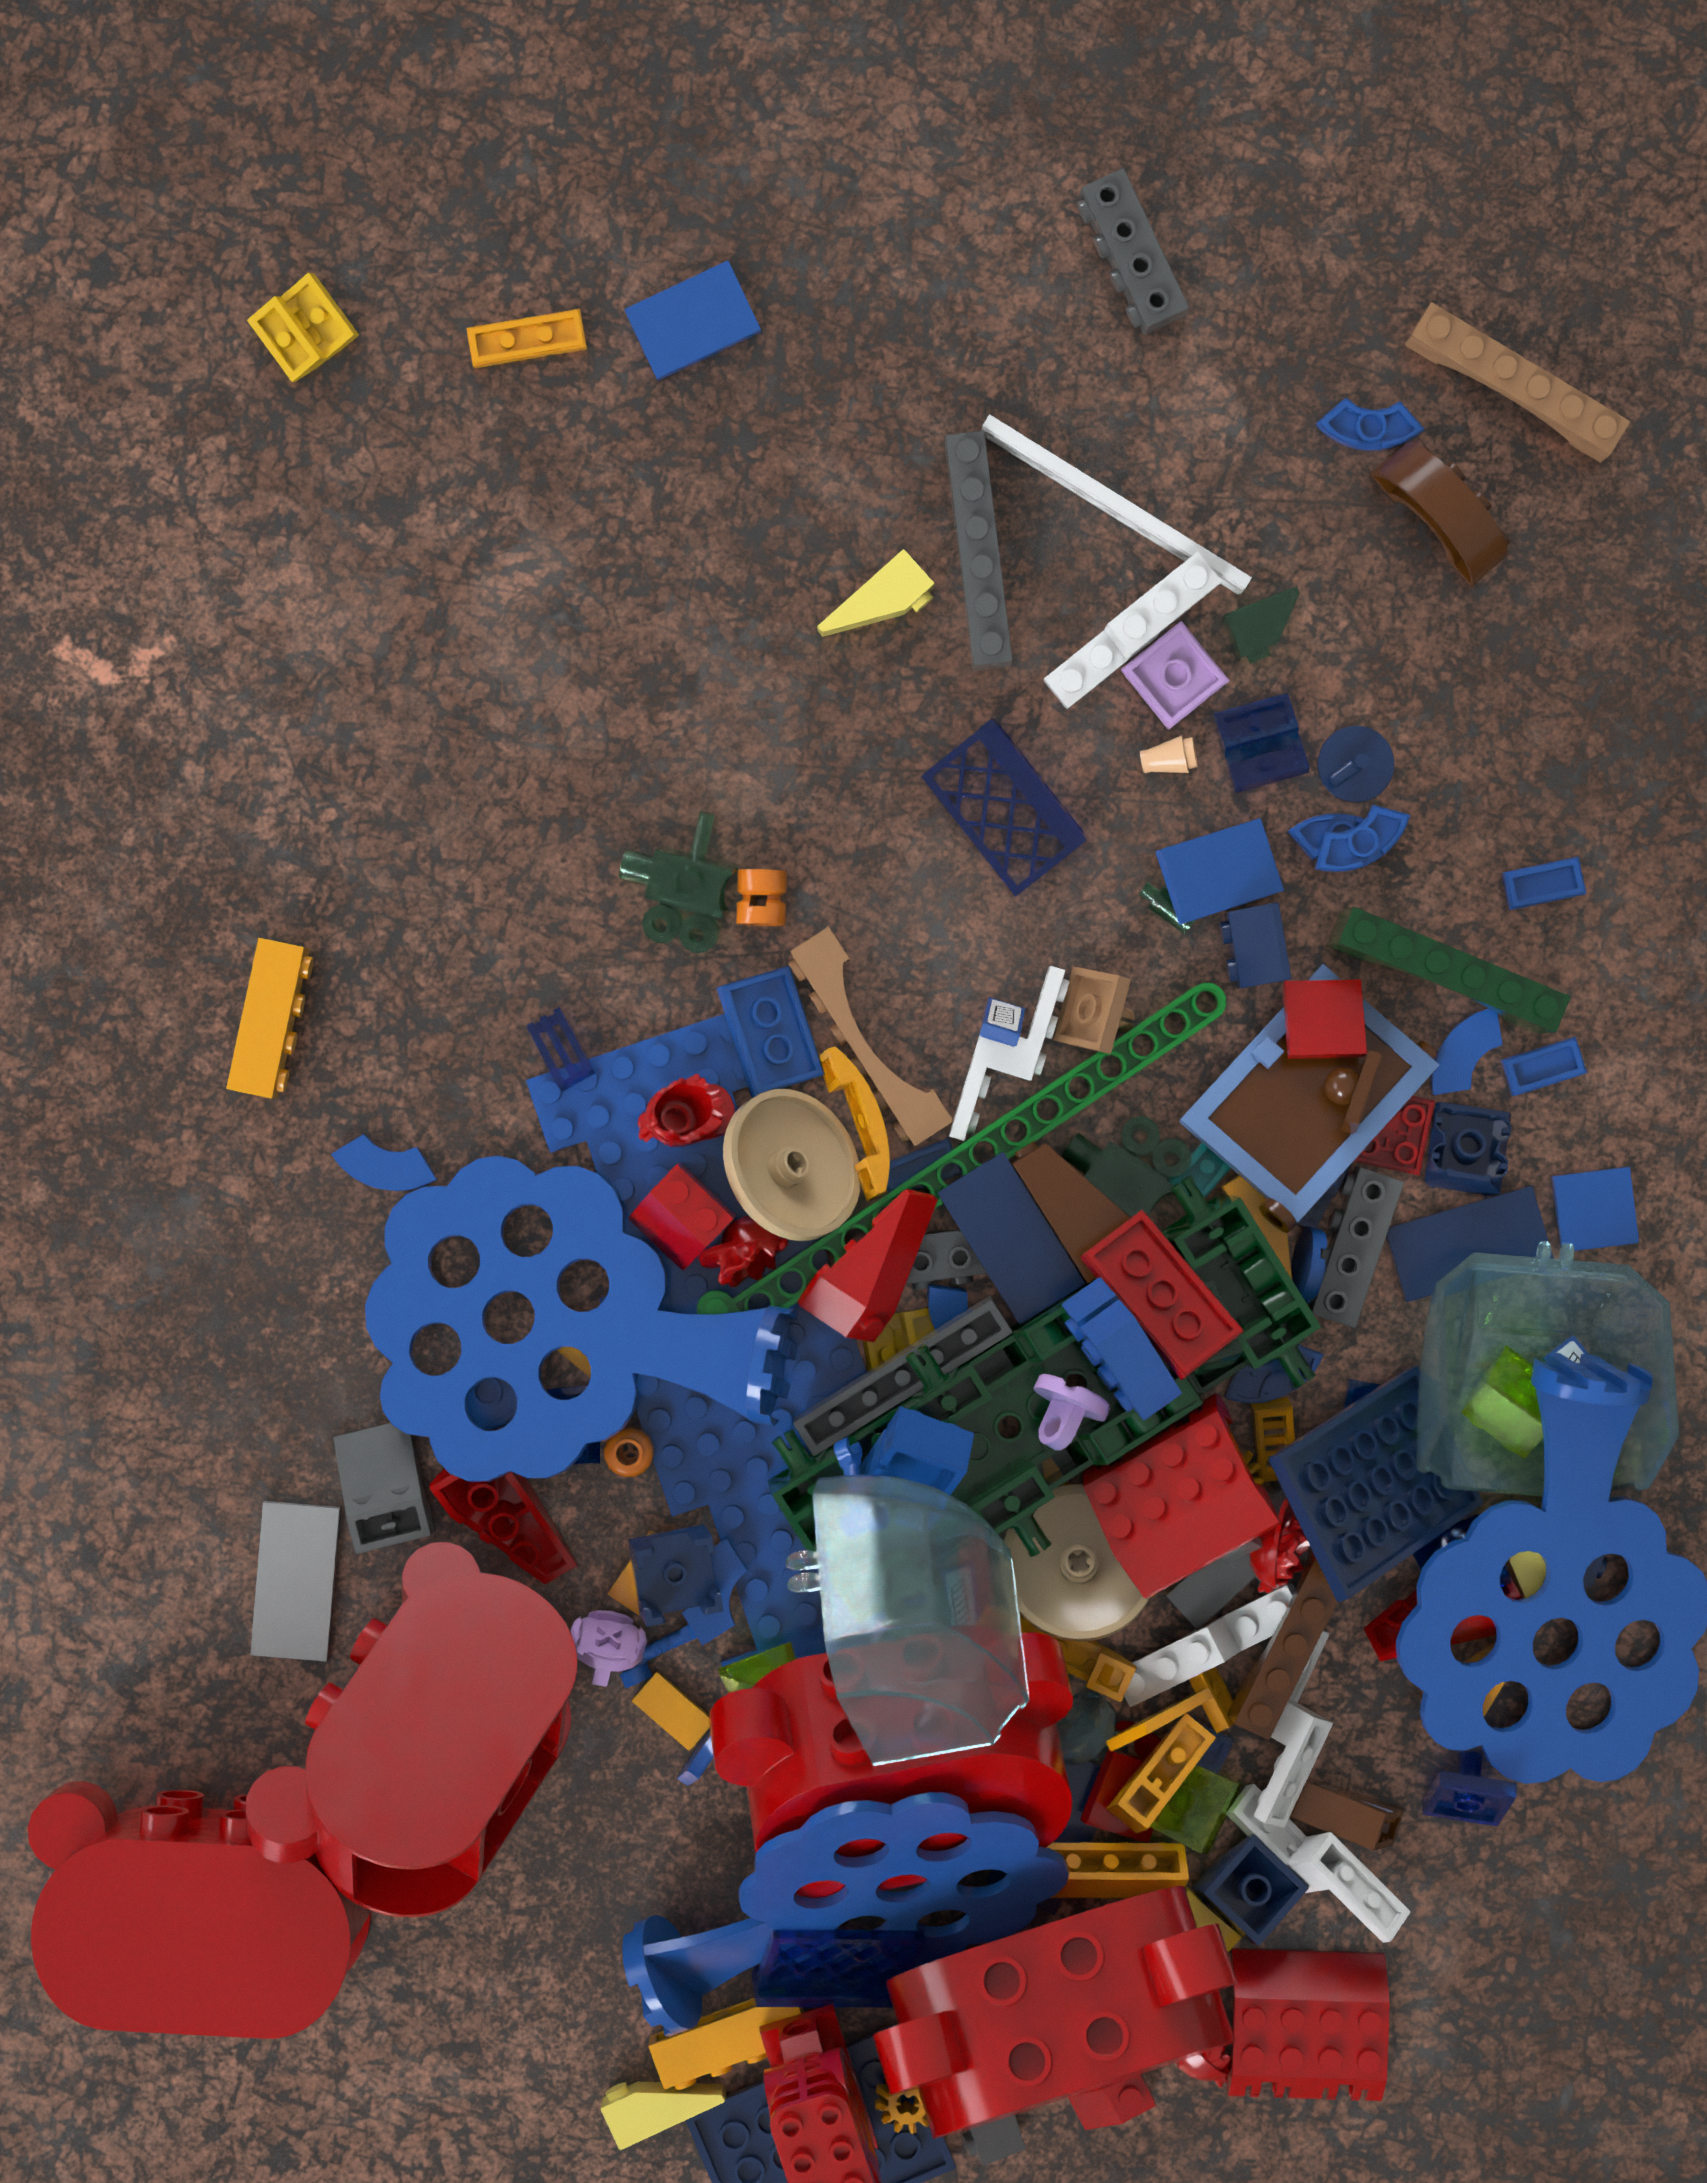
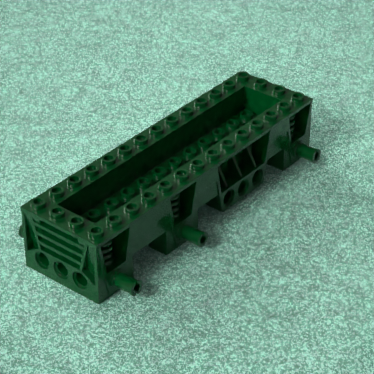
M1192 1176L1181 1180L1182 1184L1177 1183L1170 1188L1185 1210L1186 1215L1161 1230V1232L1244 1331L1182 1381L1158 1353L1182 1394L1145 1421L1141 1419L1134 1409L1128 1413L1114 1395L1118 1389L1115 1388L1109 1391L1096 1372L1099 1371L1100 1364L1094 1367L1080 1347L1083 1346L1081 1343L1084 1342V1339L1078 1342L1064 1323L1070 1318L1061 1304L1097 1279L1095 1278L1089 1283L1085 1282L1084 1285L1019 1325L1016 1322L1011 1325L1013 1333L949 1373H943L929 1351L927 1344L917 1348V1351L924 1360V1364L920 1362L914 1351L910 1352L905 1356V1359L910 1363L922 1382L923 1387L921 1390L846 1436L849 1439V1446L859 1441L862 1448V1464L884 1429L887 1430L888 1423L900 1406L909 1410L919 1411L923 1415L945 1423L955 1424L964 1430L974 1433L967 1473L925 1532L892 1520L899 1483L893 1481L888 1505V1527L873 1535L865 1533L855 1539H848L840 1527L841 1518L850 1514L844 1471L840 1467L839 1460L834 1452V1444L815 1456L812 1453L807 1454L794 1429L783 1433L791 1446L790 1449L786 1446L781 1436H778L771 1442L788 1466V1468L767 1480L771 1495L854 1626L870 1615L880 1613L894 1634L895 1639L906 1637L899 1623H903L910 1635L914 1634L919 1628L901 1603L902 1596L921 1583L919 1575L983 1534L989 1540L1003 1530L1013 1528L1030 1557L1040 1554L1039 1549L1032 1540L1033 1537L1036 1538L1043 1550L1050 1547L1052 1543L1048 1540L1033 1515L1039 1507L1055 1498L1052 1490L1091 1465L1110 1464L1204 1403V1395L1207 1391L1246 1366L1256 1370L1271 1359H1278L1292 1381L1294 1388L1306 1384L1303 1378L1310 1381L1316 1376L1298 1346L1304 1338L1320 1329L1321 1326L1240 1197L1219 1193L1206 1201ZM1042 1374L1063 1378L1064 1381L1071 1374H1080L1084 1378L1085 1388L1105 1399L1110 1405V1410L1105 1421H1096L1083 1417L1072 1442L1066 1448L1055 1451L1040 1442L1039 1428L1050 1401L1037 1394L1033 1388L1039 1375ZM1014 1416L1018 1419L1019 1430L1015 1436L1003 1437L999 1434L998 1424L1003 1417ZM1051 1457L1060 1470L1044 1479L1042 1462Z

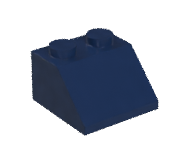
M1279 902L1230 911L1224 914L1225 921L1219 922L1222 943L1229 944L1232 959L1226 960L1229 982H1236V988L1241 989L1292 979Z
M1251 1834L1218 1857L1192 1886V1889L1245 1940L1260 1946L1309 1887L1254 1834Z

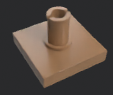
M1073 966L1053 1040L1111 1054L1117 1030L1125 1033L1133 1026L1131 1023L1122 1021L1121 1018L1135 1019L1133 1010L1123 1008L1131 979Z

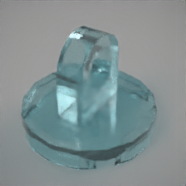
M1085 1691L1075 1694L1073 1696L1072 1708L1064 1718L1057 1722L1065 1764H1083L1088 1760L1103 1762L1109 1748L1106 1741L1117 1734L1114 1731L1116 1722L1115 1709L1104 1696H1100L1097 1692Z

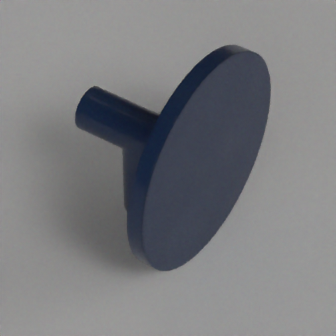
M1349 726L1333 733L1322 745L1317 760L1318 774L1324 787L1336 798L1352 803L1365 802L1381 794L1389 785L1394 772V755L1386 739L1375 730L1364 726Z

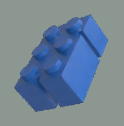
M1101 1277L1061 1304L1070 1318L1064 1322L1078 1342L1084 1339V1342L1081 1343L1083 1345L1080 1347L1094 1367L1100 1364L1099 1371L1096 1372L1109 1391L1115 1388L1118 1389L1114 1395L1127 1413L1134 1409L1141 1419L1145 1421L1182 1394L1136 1318Z
M900 1406L888 1423L887 1430L884 1429L859 1467L865 1502L877 1499L888 1510L893 1481L899 1483L892 1520L925 1532L967 1473L974 1433L964 1430L955 1424L945 1423L923 1415L919 1411L909 1410Z

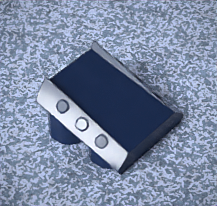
M1446 1102L1435 1103L1424 1182L1432 1189L1444 1188L1483 1194L1485 1197L1500 1194L1502 1179L1508 1172L1506 1149L1508 1139L1511 1136V1113Z

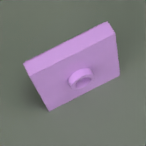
M1182 621L1120 670L1168 730L1230 681Z

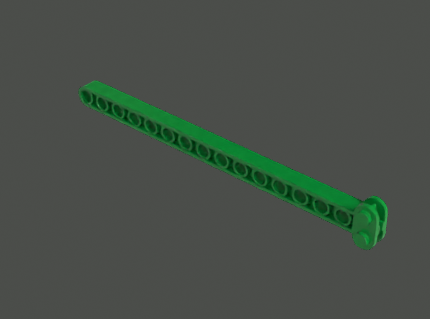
M1202 983L1190 988L1116 1038L1111 1054L1097 1051L861 1210L839 1228L821 1237L733 1298L721 1290H711L704 1293L698 1301L697 1314L715 1315L750 1311L748 1300L755 1293L766 1294L769 1297L770 1306L791 1307L797 1303L818 1271L812 1264L813 1255L821 1249L829 1250L833 1254L834 1265L847 1252L844 1249L846 1245L844 1237L849 1229L860 1228L866 1235L873 1228L872 1220L877 1216L878 1211L882 1207L888 1206L905 1189H911L917 1184L924 1185L929 1193L937 1198L938 1201L934 1208L936 1209L943 1204L937 1192L948 1186L941 1178V1170L945 1164H956L961 1170V1177L977 1168L981 1163L974 1159L973 1148L981 1141L991 1145L993 1149L992 1158L1003 1151L1006 1157L1010 1159L1015 1155L1016 1151L1033 1141L1035 1142L1217 1019L1226 1007V996L1223 990L1213 983ZM1200 992H1207L1214 999V1007L1210 1013H1203L1196 1006V998ZM1169 1013L1179 1015L1183 1021L1182 1030L1176 1035L1169 1033L1164 1027L1165 1017ZM1138 1034L1145 1035L1150 1039L1151 1050L1146 1056L1136 1054L1132 1048L1133 1039ZM1105 1056L1115 1057L1120 1064V1070L1113 1078L1105 1076L1100 1069L1101 1061ZM1075 1077L1083 1078L1088 1085V1092L1082 1099L1074 1098L1069 1092V1083ZM1044 1098L1052 1100L1056 1105V1114L1049 1121L1041 1119L1037 1114V1105ZM1011 1120L1020 1121L1025 1128V1134L1018 1142L1010 1141L1005 1135L1006 1124ZM788 1271H795L802 1278L801 1288L794 1293H787L780 1286L782 1275Z

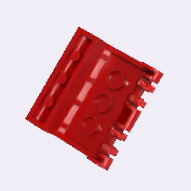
M1217 1393L1204 1399L1202 1409L1199 1406L1189 1413L1190 1422L1184 1424L1180 1419L1125 1453L1123 1460L1119 1462L1114 1460L1108 1465H1091L1083 1470V1488L1112 1553L1145 1599L1282 1524L1266 1489L1255 1483L1228 1426V1424L1230 1425L1234 1422L1225 1403Z
M1232 1948L1231 1963L1238 1983L1230 1986L1233 1992L1232 2033L1235 2042L1232 2043L1227 2095L1245 2097L1246 2088L1249 2086L1250 2097H1259L1262 2082H1271L1274 2098H1283L1285 2087H1287L1288 2098L1321 2099L1325 2088L1326 2099L1336 2100L1339 2084L1348 2085L1350 2100L1359 2101L1363 2090L1365 2101H1382L1387 2083L1390 2011L1385 1954L1379 1952Z

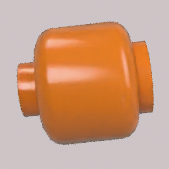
M634 1425L625 1426L623 1430L608 1439L604 1447V1460L608 1468L616 1475L625 1478L636 1477L644 1473L651 1465L655 1454L654 1442L650 1434L643 1428ZM627 1443L628 1449L624 1452V1445ZM632 1444H634L638 1448V1450L632 1448ZM630 1452L636 1454L634 1456H628Z

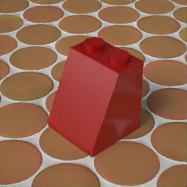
M680 1162L648 1193L628 1219L684 1271L737 1215Z

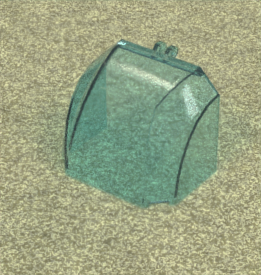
M1540 1241L1537 1246L1536 1257L1472 1253L1436 1283L1430 1301L1420 1366L1417 1414V1469L1422 1473L1432 1471L1441 1477V1485L1447 1489L1543 1497L1544 1437L1536 1390L1531 1384L1534 1358L1544 1363L1541 1359L1547 1353H1550L1574 1335L1589 1355L1598 1356L1624 1372H1627L1628 1363L1649 1371L1653 1375L1650 1401L1640 1405L1620 1451L1613 1475L1611 1491L1635 1485V1488L1639 1491L1650 1488L1679 1438L1670 1302L1629 1265L1574 1261V1246L1571 1243H1563L1559 1259H1550L1551 1246L1547 1241Z
M856 1474L819 1478L812 1494L817 1552L810 1550L794 1552L786 1559V1568L791 1570L818 1568L819 1574L811 1572L801 1573L800 1575L796 1574L789 1579L787 1585L788 1590L797 1593L820 1590L824 1643L837 1699L872 1764L876 1766L994 1745L1001 1736V1729L1019 1708L1023 1709L1030 1701L1013 1556L1010 1549L992 1526L968 1505L935 1487L899 1477Z

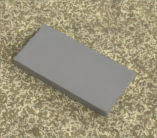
M275 1501L263 1502L250 1655L326 1662L329 1660L341 1507Z

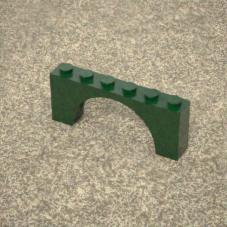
M1354 906L1340 911L1326 945L1330 949L1359 961H1367L1390 967L1449 989L1497 1012L1503 1017L1502 1020L1536 1034L1557 1032L1571 998L1567 994Z

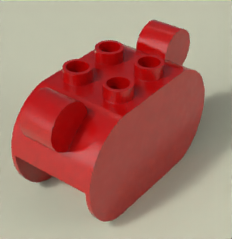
M449 1542L430 1543L417 1549L411 1555L402 1573L403 1604L393 1619L386 1625L373 1618L365 1626L350 1654V1660L360 1666L347 1686L342 1689L329 1682L314 1700L305 1720V1724L315 1730L307 1747L305 1769L297 1766H280L269 1770L252 1784L246 1797L248 1834L253 1847L264 1858L277 1863H296L314 1854L317 1863L340 1893L366 1909L388 1916L414 1918L434 1915L457 1905L473 1891L561 1755L569 1737L571 1725V1711L568 1698L572 1693L576 1680L577 1653L573 1637L565 1621L557 1610L537 1592L507 1577L480 1573L474 1557L463 1547Z
M956 1626L847 1649H837L827 1653L798 1658L783 1664L762 1677L752 1688L741 1689L723 1696L710 1709L709 1724L715 1770L727 1782L747 1786L755 1854L765 1842L780 1834L800 1829L812 1815L827 1807L850 1801L869 1800L892 1805L912 1795L928 1792L948 1793L963 1799L968 1804L969 1813L990 1811L1013 1813L1031 1821L1038 1833V1847L1044 1848L1051 1845L1063 1832L1072 1812V1794L1057 1722L1064 1718L1072 1708L1073 1694L1063 1649L1056 1639L1047 1634L1028 1632L1014 1635L990 1627ZM941 1833L923 1840L917 1847L928 1851H945L963 1844L968 1837L958 1833ZM858 1839L840 1846L835 1853L846 1857H863L881 1850L886 1843L875 1839ZM912 1874L899 1875L887 1879L877 1888L887 1890L922 1883L927 1879ZM830 1880L816 1881L799 1888L795 1894L809 1898H822L837 1893L845 1885Z
M86 1781L68 1782L55 1789L41 1801L32 1812L27 1827L29 1845L35 1856L45 1865L56 1870L42 1889L32 1918L31 1947L34 1965L39 1980L53 2003L74 2021L94 2029L276 2039L298 2033L322 2016L337 1996L347 1972L354 1965L365 1945L370 1929L372 1911L354 1903L340 1893L323 1872L314 1854L296 1863H277L264 1858L253 1847L248 1834L246 1821V1797L248 1794L234 1797L233 1810L203 1809L204 1794L201 1792L166 1790L157 1793L156 1806L138 1807L117 1815V1808L111 1796L100 1786Z
M1174 1886L1094 1908L935 1960L899 1974L886 1981L899 2025L875 2033L872 2036L890 2095L918 2088L932 2138L937 2139L1149 2072L1235 2042L1219 1990L1235 1985L1238 1981L1219 1924L1215 1923L1198 1928L1185 1887Z

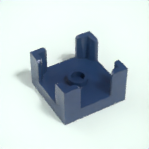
M704 1524L628 1539L639 1613L647 1627L665 1623L662 1613L697 1606L700 1607L705 1615L723 1612L721 1593L715 1585L711 1555H715L713 1538Z

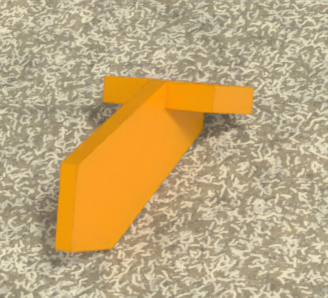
M1211 1668L1189 1679L1195 1692L1108 1739L1106 1743L1110 1751L1112 1752L1155 1731L1200 1705L1203 1706L1216 1734L1234 1725L1227 1715L1233 1699L1217 1668Z

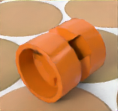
M769 869L738 870L737 892L743 895V899L737 902L736 924L785 926L786 904L781 901V896L787 892V871ZM756 897H767L766 906H757Z

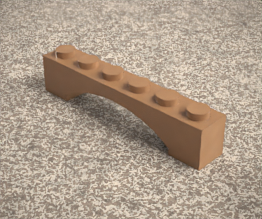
M1432 302L1426 308L1404 344L1436 365L1439 363L1465 374L1516 402L1560 433L1569 441L1568 444L1600 463L1611 455L1631 422Z
M828 926L791 950L790 953L794 959L788 962L800 982L806 978L815 990L809 994L820 1014L826 1011L829 1012L835 1022L829 1028L842 1047L849 1043L856 1054L850 1061L864 1078L869 1075L877 1088L872 1093L882 1111L890 1107L898 1121L891 1125L902 1142L906 1143L911 1140L913 1145L916 1146L954 1122L933 1089L925 1093L903 1081L882 1063L865 1041L852 1016L844 987L843 964L850 959L830 927Z

